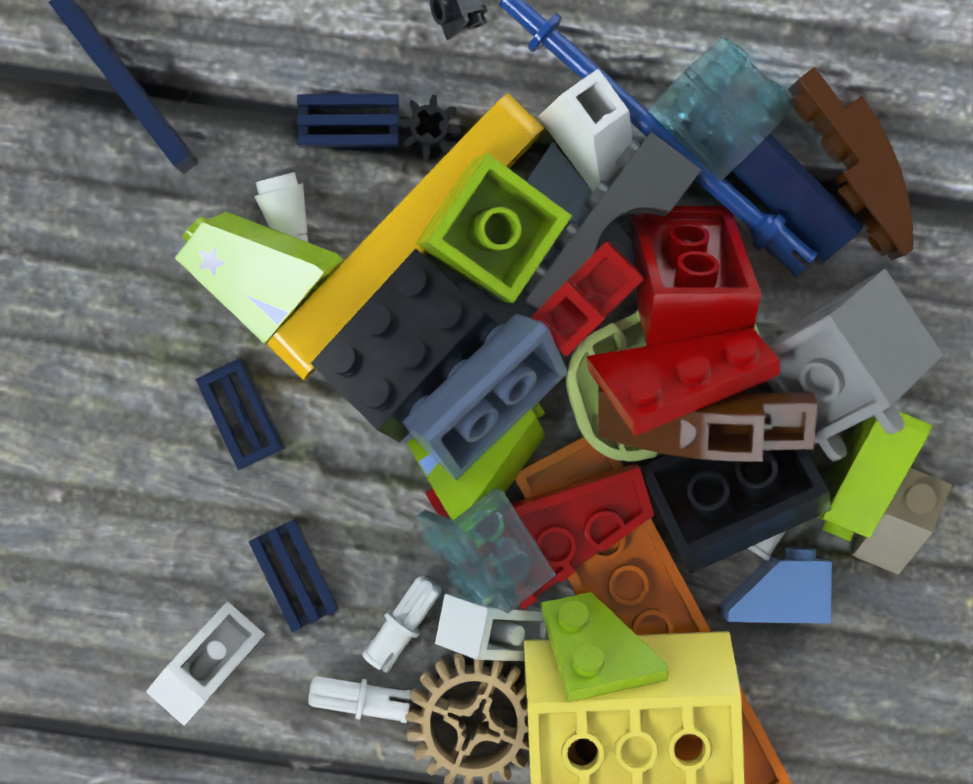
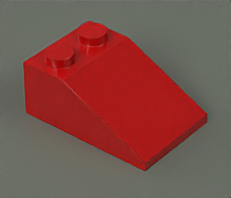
M674 206L664 218L649 214L630 215L634 266L645 277L636 288L639 316L647 345L748 328L754 329L761 291L731 211L725 206Z

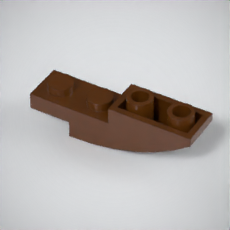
M816 67L812 68L790 86L788 91L793 96L790 101L798 116L807 123L812 121L823 136L821 144L828 156L836 163L842 161L847 168L832 180L838 189L835 191L836 199L852 216L857 214L868 229L865 232L866 239L881 256L887 254L890 260L906 256L914 250L913 222L908 192L892 145L878 118L863 96L845 107Z
M598 385V430L601 437L663 454L707 460L763 462V450L814 449L818 403L814 392L734 394L635 436Z

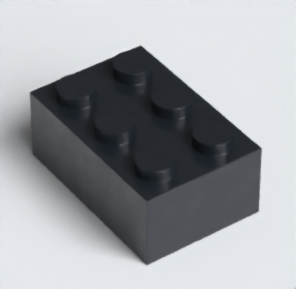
M415 248L317 355L311 364L377 431L400 443L410 433L402 421L409 416L413 405L420 398L431 395L447 380L449 372L458 362L469 359L484 345L488 334L498 324Z
M807 449L763 450V462L707 460L668 454L640 467L689 574L832 510L829 491Z

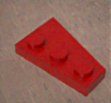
M753 328L586 356L589 373L635 436L780 375V359Z
M637 463L490 510L522 611L537 601V596L556 582L562 583L573 575L578 566L596 553L606 551L655 515L640 466Z

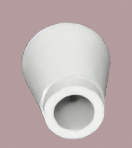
M295 172L255 182L259 195L254 197L269 228L309 243L306 234L303 183L298 184Z

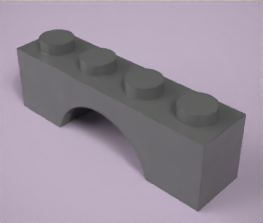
M652 132L642 144L633 138L615 162V164L623 169L612 185L604 180L600 182L584 204L592 212L580 227L573 221L570 222L553 245L561 251L550 268L540 263L525 285L524 289L530 295L524 301V304L536 312L596 252L601 234L614 221L632 214H649L664 218L673 209L701 169Z

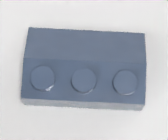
M515 314L506 324H500L488 334L485 344L469 359L458 362L449 372L447 380L431 395L420 398L411 408L409 416L402 421L414 439L456 481L567 375L568 371L550 330L542 322Z

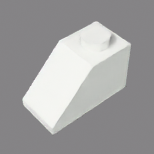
M445 594L435 644L476 660L524 661L525 639H548L549 637L541 614V608L528 606L522 611L521 605L482 596Z
M227 601L166 666L146 693L185 726L265 634Z

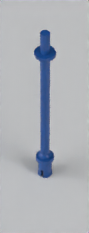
M501 0L499 6L534 36L527 47L531 52L539 50L544 45L581 79L599 69L628 108L630 122L646 137L651 132L701 169L695 180L751 229V237L754 239L751 243L758 250L765 248L792 272L794 277L799 276L806 267L792 255V251L806 263L811 264L818 253L784 225L786 219L778 213L774 216L773 214H764L562 35L557 30L562 20L561 15L555 13L550 19L546 20L524 0Z

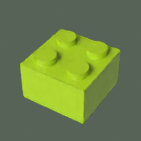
M486 153L471 160L416 241V244L497 302L514 303L572 215Z

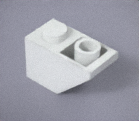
M597 69L562 93L538 116L593 192L602 180L612 185L623 170L615 162L633 139L628 108L601 71Z

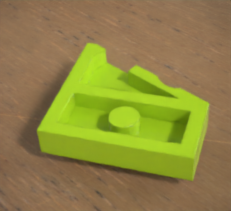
M592 592L542 602L541 614L568 702L667 681L669 669L666 662Z

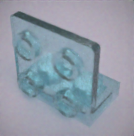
M722 37L690 65L648 111L721 182L767 137L793 107L784 89L777 82L768 79L751 62L749 54L741 46L732 43L727 37Z
M494 488L454 520L425 509L416 515L424 528L420 532L423 542L435 556L440 557L442 555L451 570L446 573L450 583L463 597L471 595L483 607L491 605L501 611L510 613L556 575L510 501L501 490Z

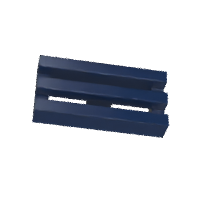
M297 94V145L299 148L399 147L398 94ZM309 108H389V114L309 115ZM309 126H389V134L310 135Z
M239 358L195 379L238 471L286 449L244 358ZM234 372L237 373L270 443L266 447H263L232 382L230 374ZM217 380L220 381L253 451L249 455L245 456L211 384Z
M296 518L248 541L292 633L309 623L312 624L320 620V618L339 610V606ZM285 534H290L324 604L318 608H315L281 537ZM269 542L272 543L303 607L305 614L301 616L298 615L265 547V544Z

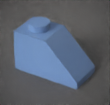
M786 547L785 556L770 555L769 561L765 560L720 604V615L728 622L831 623L832 561L816 556V548Z

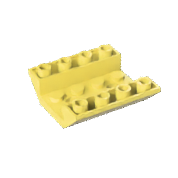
M729 631L637 635L666 662L669 669L667 681L568 702L549 638L524 640L531 784H745L741 691ZM686 734L697 735L703 742V748L699 756L690 761L681 760L674 753L675 743ZM578 739H589L598 748L595 759L587 765H577L567 756L570 745Z

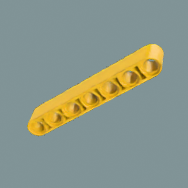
M509 93L505 94L278 329L268 341L267 346L302 380H306L317 370L311 362L416 248L424 256L428 254L427 251L416 244V241L471 160L488 153L510 169L541 136L545 128Z

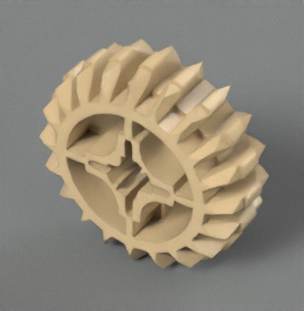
M458 652L454 656L455 669L450 670L447 662L442 658L437 660L435 666L440 678L437 679L431 673L424 671L420 676V681L429 691L412 689L409 697L414 703L421 706L411 707L408 714H405L406 720L418 723V725L412 726L407 730V740L414 742L423 741L414 749V757L419 760L432 755L433 757L430 759L426 771L430 775H434L442 767H445L444 784H453L457 774L464 776L463 784H474L473 777L482 776L483 784H493L492 773L498 771L503 780H511L512 772L508 765L510 761L520 768H525L528 764L524 753L519 750L521 748L529 751L527 699H524L527 697L525 681L514 685L521 674L520 667L513 665L505 674H502L500 671L504 661L492 660L491 666L487 667L483 666L484 660L474 659V665H465V656ZM469 681L481 682L473 695L466 699H456L450 696L447 700L441 697L448 689L457 684ZM495 688L501 690L514 706L516 712L514 728L504 724L503 718L495 715L490 709ZM482 700V722L488 721V723H476L474 728L470 729L466 738V718H459V716L471 717L474 710H478ZM432 711L443 715V721L451 724L456 729L457 736L452 751L437 737L432 725ZM501 740L505 741L499 749L490 754L469 757L472 749L479 742L492 741L499 744Z

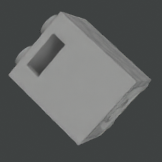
M883 269L812 310L768 345L780 359V375L767 380L774 393H815L818 404L814 444L819 443L828 458L832 461H837L847 454L846 445L838 433L875 415L888 434H894L904 428L903 418L894 404L943 354L887 270Z

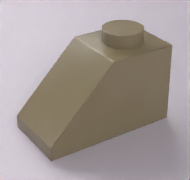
M910 468L871 538L858 534L850 555L899 575L933 533L952 484Z

